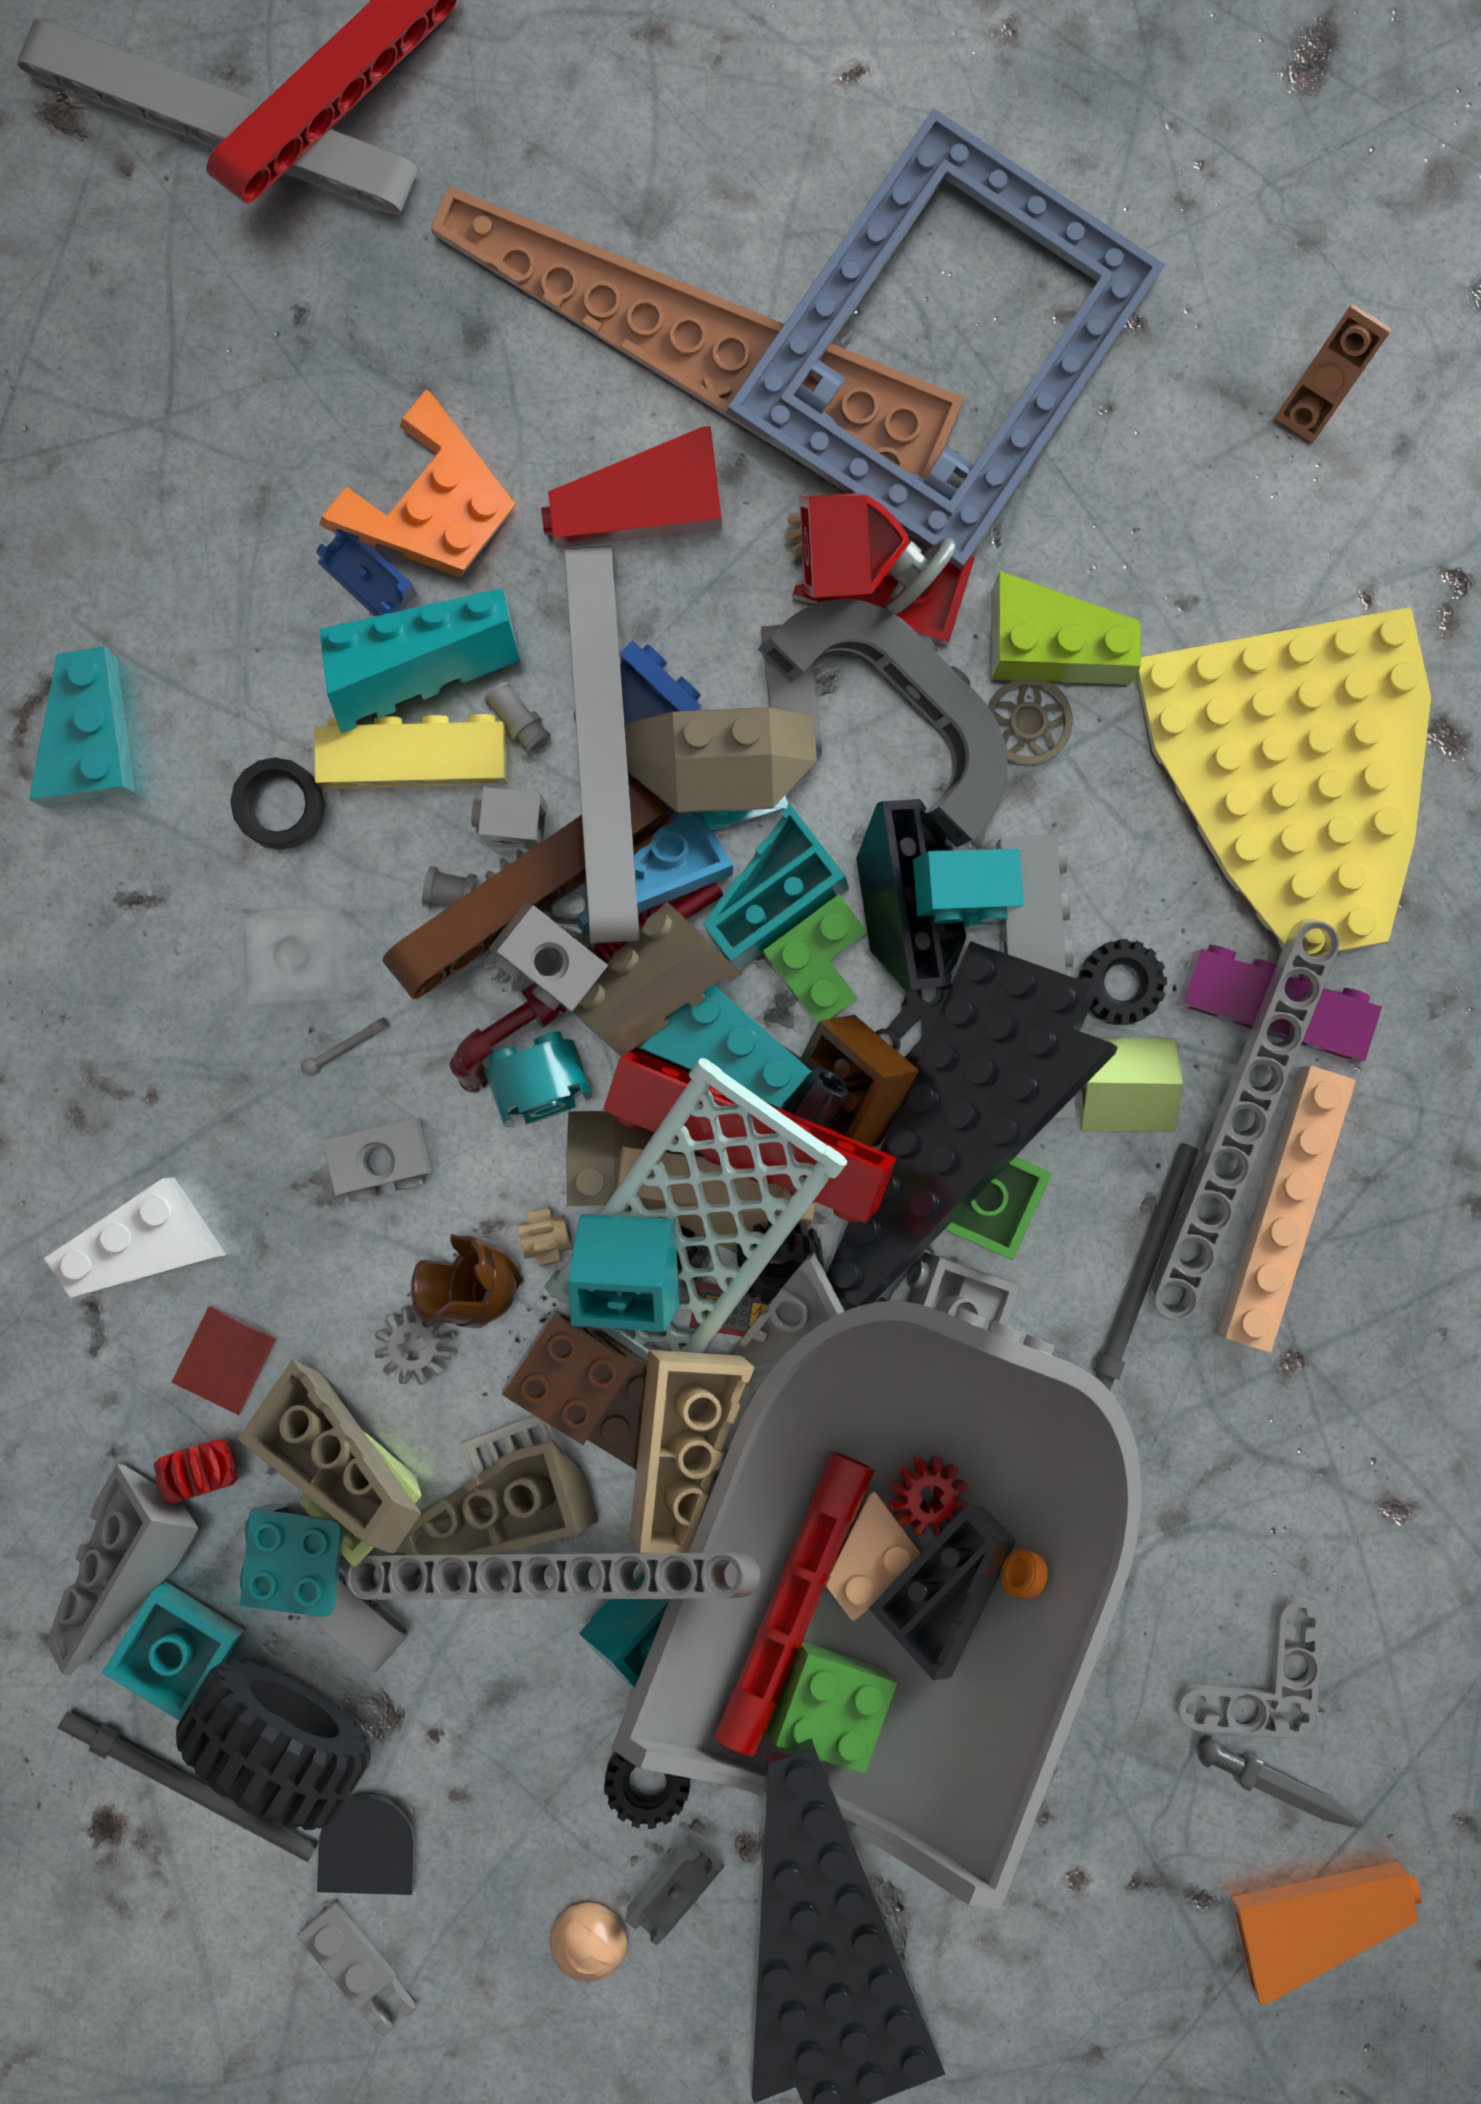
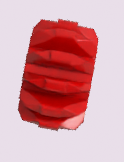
M221 1439L158 1458L153 1464L156 1472L154 1478L157 1488L161 1490L163 1501L171 1504L232 1486L238 1480L235 1468L237 1467L234 1452L231 1453L229 1443Z
M934 1454L927 1466L921 1455H914L913 1465L915 1469L910 1471L905 1465L899 1464L896 1469L903 1477L902 1482L897 1480L888 1481L887 1487L898 1495L890 1498L887 1504L890 1510L900 1511L896 1521L901 1527L912 1523L914 1534L921 1536L929 1524L932 1533L938 1536L942 1532L941 1521L945 1519L950 1523L955 1518L954 1514L951 1513L953 1509L963 1510L965 1506H968L964 1499L957 1496L964 1493L968 1489V1485L964 1480L955 1479L959 1469L953 1463L943 1467V1459L939 1455ZM926 1486L936 1496L930 1503H927L919 1494Z

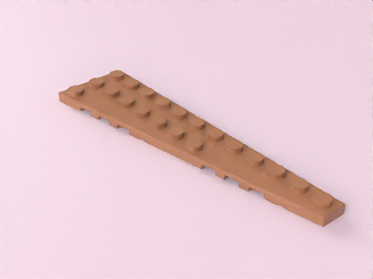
M448 186L431 226L434 236L775 446L729 415L727 409L784 326V323ZM831 343L819 361L846 379L838 393H835L824 413L835 419V424L909 474L915 473L925 480L942 455L963 405L964 397ZM809 376L803 386L813 392L819 382Z

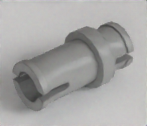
M507 682L500 683L485 696L484 702L486 705L490 706L508 728L507 736L513 743L519 742L528 755L536 752L548 742L551 735L541 726L542 718L536 711L530 712Z

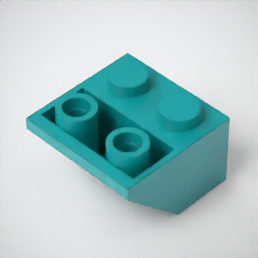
M581 1214L578 1221L568 1278L571 1326L665 1332L680 1308L674 1219Z

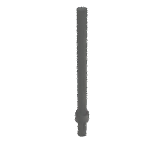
M1181 1143L1104 1354L1099 1352L1093 1370L1097 1372L1095 1377L1109 1391L1114 1379L1119 1380L1126 1363L1121 1361L1199 1151L1198 1148L1185 1143Z
M67 1711L58 1726L59 1730L89 1745L88 1751L105 1760L108 1756L307 1863L317 1847L316 1844L283 1826L262 1819L259 1814L251 1810L248 1812L238 1807L237 1803L230 1798L222 1797L212 1788L118 1739L120 1733L105 1725L98 1728Z

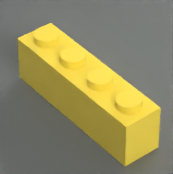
M490 714L467 716V722L449 723V717L429 715L422 716L420 718L421 723L402 724V718L386 716L374 718V725H356L357 728L341 734L336 718L327 719V726H314L315 783L322 789L508 784L507 728L503 721H496L495 715Z

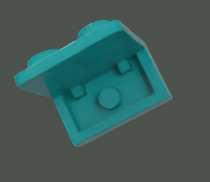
M267 1504L251 1509L245 1528L246 1550L244 1566L240 1575V1606L317 1617H326L332 1614L336 1601L343 1535L342 1524L335 1519L287 1513L288 1506Z

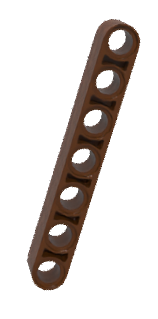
M635 778L628 782L633 848L656 833L661 826L663 827L673 814L662 800ZM582 815L420 926L387 951L382 962L412 999H418L429 993L490 950L491 944L524 903L532 904L541 912H544L586 882Z

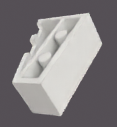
M173 1177L160 1179L44 1259L69 1297L73 1298L227 1254L176 1178Z

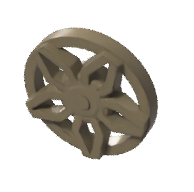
M1012 680L1000 687L988 704L997 722L1002 726H1010L1003 733L1005 746L1009 736L1014 734L1019 738V742L1009 750L1006 749L1007 760L1019 765L1044 763L1055 757L1069 740L1073 726L1071 706L1063 692L1049 681ZM1028 686L1032 688L1034 702H1025L1024 700ZM1021 687L1017 697L1018 706L1011 701H999L1007 692ZM1039 688L1053 695L1059 704L1047 703L1042 707L1040 705L1042 697ZM994 709H1009L1012 712L1010 719H1005ZM1047 712H1063V715L1053 721H1048ZM1064 722L1063 734L1055 746L1052 733L1046 730V728H1055ZM1040 736L1045 738L1048 752H1045L1038 746L1035 739ZM1026 741H1029L1030 748L1038 756L1026 757L1015 753L1024 748Z

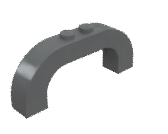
M833 599L813 604L799 611L771 634L758 648L790 682L804 673L821 654L829 651H850L869 660L942 733L951 749L953 757L951 781L943 795L926 813L938 824L945 836L956 847L972 841L993 817L1003 797L1007 779V752L1001 729L987 704L970 687L971 684L968 677L960 669L949 666L937 654V647L927 636L922 633H916L905 621L881 606L861 600Z

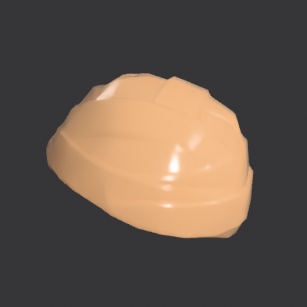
M584 1902L569 1907L554 1922L550 1933L549 1948L552 1958L560 1970L568 1977L585 1982L597 1981L611 1975L623 1962L628 1943L627 1933L621 1919L611 1909L598 1903Z

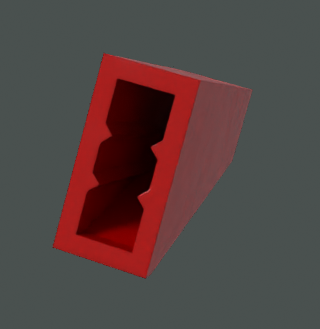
M711 426L700 427L548 491L550 506L541 507L544 535L553 534L556 548L721 530L722 517Z

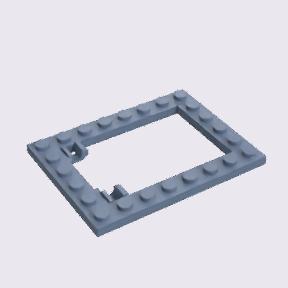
M933 108L729 404L727 413L845 493L865 494L879 502L897 519L909 536L928 549L943 538H952L955 541L956 547L948 562L961 570L1165 264ZM943 179H945L1097 281V284L975 465L947 447L924 480L915 473L911 475L835 424V419L824 413L835 393H838L846 378L819 360ZM809 376L819 382L813 392L803 386ZM952 472L964 479L959 489L946 482Z

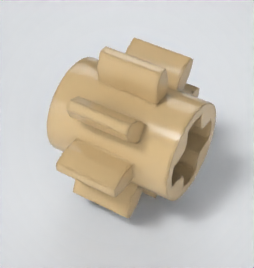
M551 1207L527 1212L529 1222L518 1224L519 1239L524 1258L537 1257L538 1266L561 1262L560 1251L572 1249L565 1215L553 1217Z

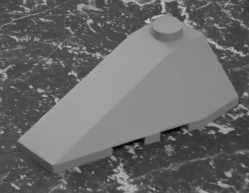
M116 1464L94 1503L90 1518L97 1520L92 1537L89 1545L80 1544L75 1558L81 1562L74 1588L69 1587L64 1590L46 1643L62 1674L71 1675L147 1598L152 1590L177 1567L187 1548L191 1546L199 1529L182 1501L173 1504L164 1502L161 1490H158L156 1484L125 1465Z

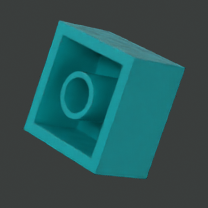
M164 1581L152 1590L102 1673L180 1721L210 1669L222 1662H226L245 1630Z

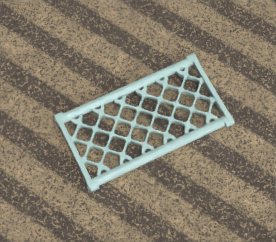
M703 1058L697 1061L689 1073L690 1082L599 1214L648 1218L665 1217L675 1220L676 1250L682 1265V1269L678 1270V1278L686 1282L690 1300H679V1309H690L694 1313L695 1319L699 1323L694 1333L679 1331L674 1327L673 1320L668 1325L667 1332L648 1333L643 1330L600 1328L646 1362H648L649 1350H661L652 1343L655 1341L668 1342L672 1351L703 1353L830 1178H837L847 1164V1160L839 1152L825 1145L726 1075L716 1065ZM712 1086L737 1105L718 1106L708 1089ZM740 1114L744 1120L747 1136L725 1137L721 1131L718 1115ZM751 1114L777 1133L765 1135L756 1133ZM690 1115L707 1117L711 1122L715 1140H692L689 1131L684 1126ZM768 1142L781 1143L784 1147L787 1165H764L758 1144ZM791 1143L817 1160L816 1165L797 1162ZM748 1146L752 1153L755 1168L733 1169L729 1163L726 1147ZM715 1149L719 1154L723 1171L701 1172L697 1166L694 1150ZM666 1150L682 1152L686 1155L690 1169L689 1175L671 1176L667 1173L664 1164L660 1161ZM766 1175H789L797 1191L790 1200L773 1197L769 1192ZM734 1178H756L759 1182L762 1199L750 1201L739 1199ZM722 1180L725 1182L730 1202L718 1204L707 1202L702 1182ZM643 1184L661 1188L667 1208L646 1209L637 1192ZM691 1184L695 1189L698 1205L677 1206L674 1203L670 1185ZM763 1209L767 1214L768 1220L772 1223L771 1227L765 1234L748 1231L745 1227L741 1210ZM731 1212L734 1215L738 1233L725 1235L715 1233L709 1213ZM699 1215L702 1218L706 1236L685 1237L682 1234L678 1216ZM731 1242L740 1244L747 1260L741 1268L735 1265L723 1264L717 1244ZM686 1246H707L710 1250L714 1267H692L689 1263ZM572 1255L562 1270L555 1271L545 1285V1289L549 1294L569 1307L568 1278ZM693 1277H715L723 1293L717 1301L711 1298H701L697 1294Z

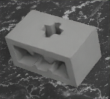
M483 787L482 799L474 798L471 825L476 827V832L487 846L531 850L544 841L547 803L540 792Z

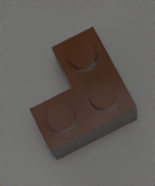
M855 1014L819 1021L800 1058L812 1070L822 1067L828 1071H835L847 1082L846 1087L850 1094L826 1128L870 1147L881 1144L896 1111L901 1106L919 1072L914 1065Z

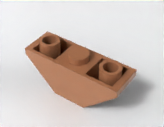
M1352 303L1328 336L1274 419L1313 443L1392 329Z

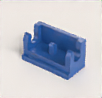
M337 529L334 532L336 536L329 545L320 544L317 548L316 553L320 557L318 564L374 617L385 613L402 611L417 595L412 583L373 546L358 541L359 536Z

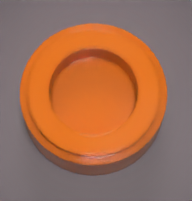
M1017 1549L1010 1553L1001 1571V1582L1005 1592L1015 1598L1032 1600L1038 1597L1044 1590L1048 1579V1567L1045 1559L1039 1553L1025 1549Z

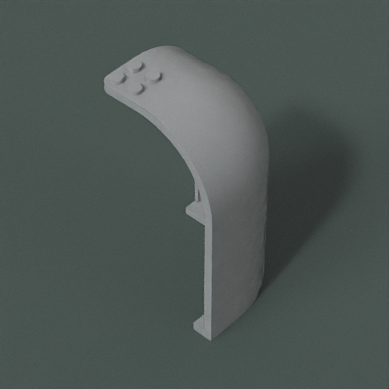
M903 1301L875 1302L842 1312L823 1322L802 1337L773 1367L753 1396L732 1439L688 1553L740 1552L748 1554L759 1565L761 1574L759 1585L749 1596L741 1598L669 1600L611 1749L639 1769L717 1783L761 1796L765 1788L766 1756L784 1748L775 1746L768 1732H766L757 1756L752 1757L723 1746L713 1738V1735L733 1687L738 1681L757 1636L759 1624L764 1619L783 1573V1566L793 1549L810 1508V1501L831 1451L856 1459L875 1469L867 1490L872 1488L895 1519L900 1511L890 1510L887 1501L898 1494L892 1492L887 1485L890 1480L902 1482L903 1477L897 1471V1466L903 1464L911 1471L915 1469L913 1465L914 1455H921L926 1466L934 1454L939 1455L943 1459V1467L953 1463L959 1469L955 1479L964 1480L968 1485V1489L957 1496L964 1499L968 1506H984L1015 1539L1016 1542L1011 1553L1017 1549H1025L1039 1553L1045 1559L1048 1567V1579L1044 1590L1038 1597L1032 1600L1012 1597L1005 1592L1000 1574L952 1677L933 1681L870 1610H867L852 1622L826 1586L804 1636V1642L884 1667L897 1682L866 1773L863 1774L821 1760L844 1820L856 1826L853 1834L891 1854L967 1905L1001 1910L1131 1569L1137 1545L1142 1503L1141 1469L1138 1450L1127 1417L1114 1395L1099 1379L1088 1371L1053 1356L1052 1353L1055 1345L1026 1334L1022 1343L1020 1339L1023 1333L994 1320L990 1321L988 1329L984 1328L987 1318L958 1307L955 1316L918 1303ZM927 1486L919 1493L927 1503H930L936 1497ZM863 1501L861 1502V1505H860V1507H859V1510H858V1512H857V1515H858V1513H859V1511H860V1509H861V1507H862V1505H863V1503H864ZM953 1509L951 1513L956 1517L962 1510ZM945 1519L941 1521L942 1531L949 1524ZM912 1523L902 1527L920 1553L937 1537L932 1533L929 1524L921 1536L914 1534ZM684 1563L679 1574V1582L686 1588L690 1583L691 1572ZM729 1563L725 1569L724 1577L727 1585L731 1588L737 1582L738 1573L734 1564Z

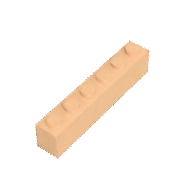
M1314 1066L1299 1067L1216 1335L1269 1353L1272 1352L1356 1083L1355 1079Z

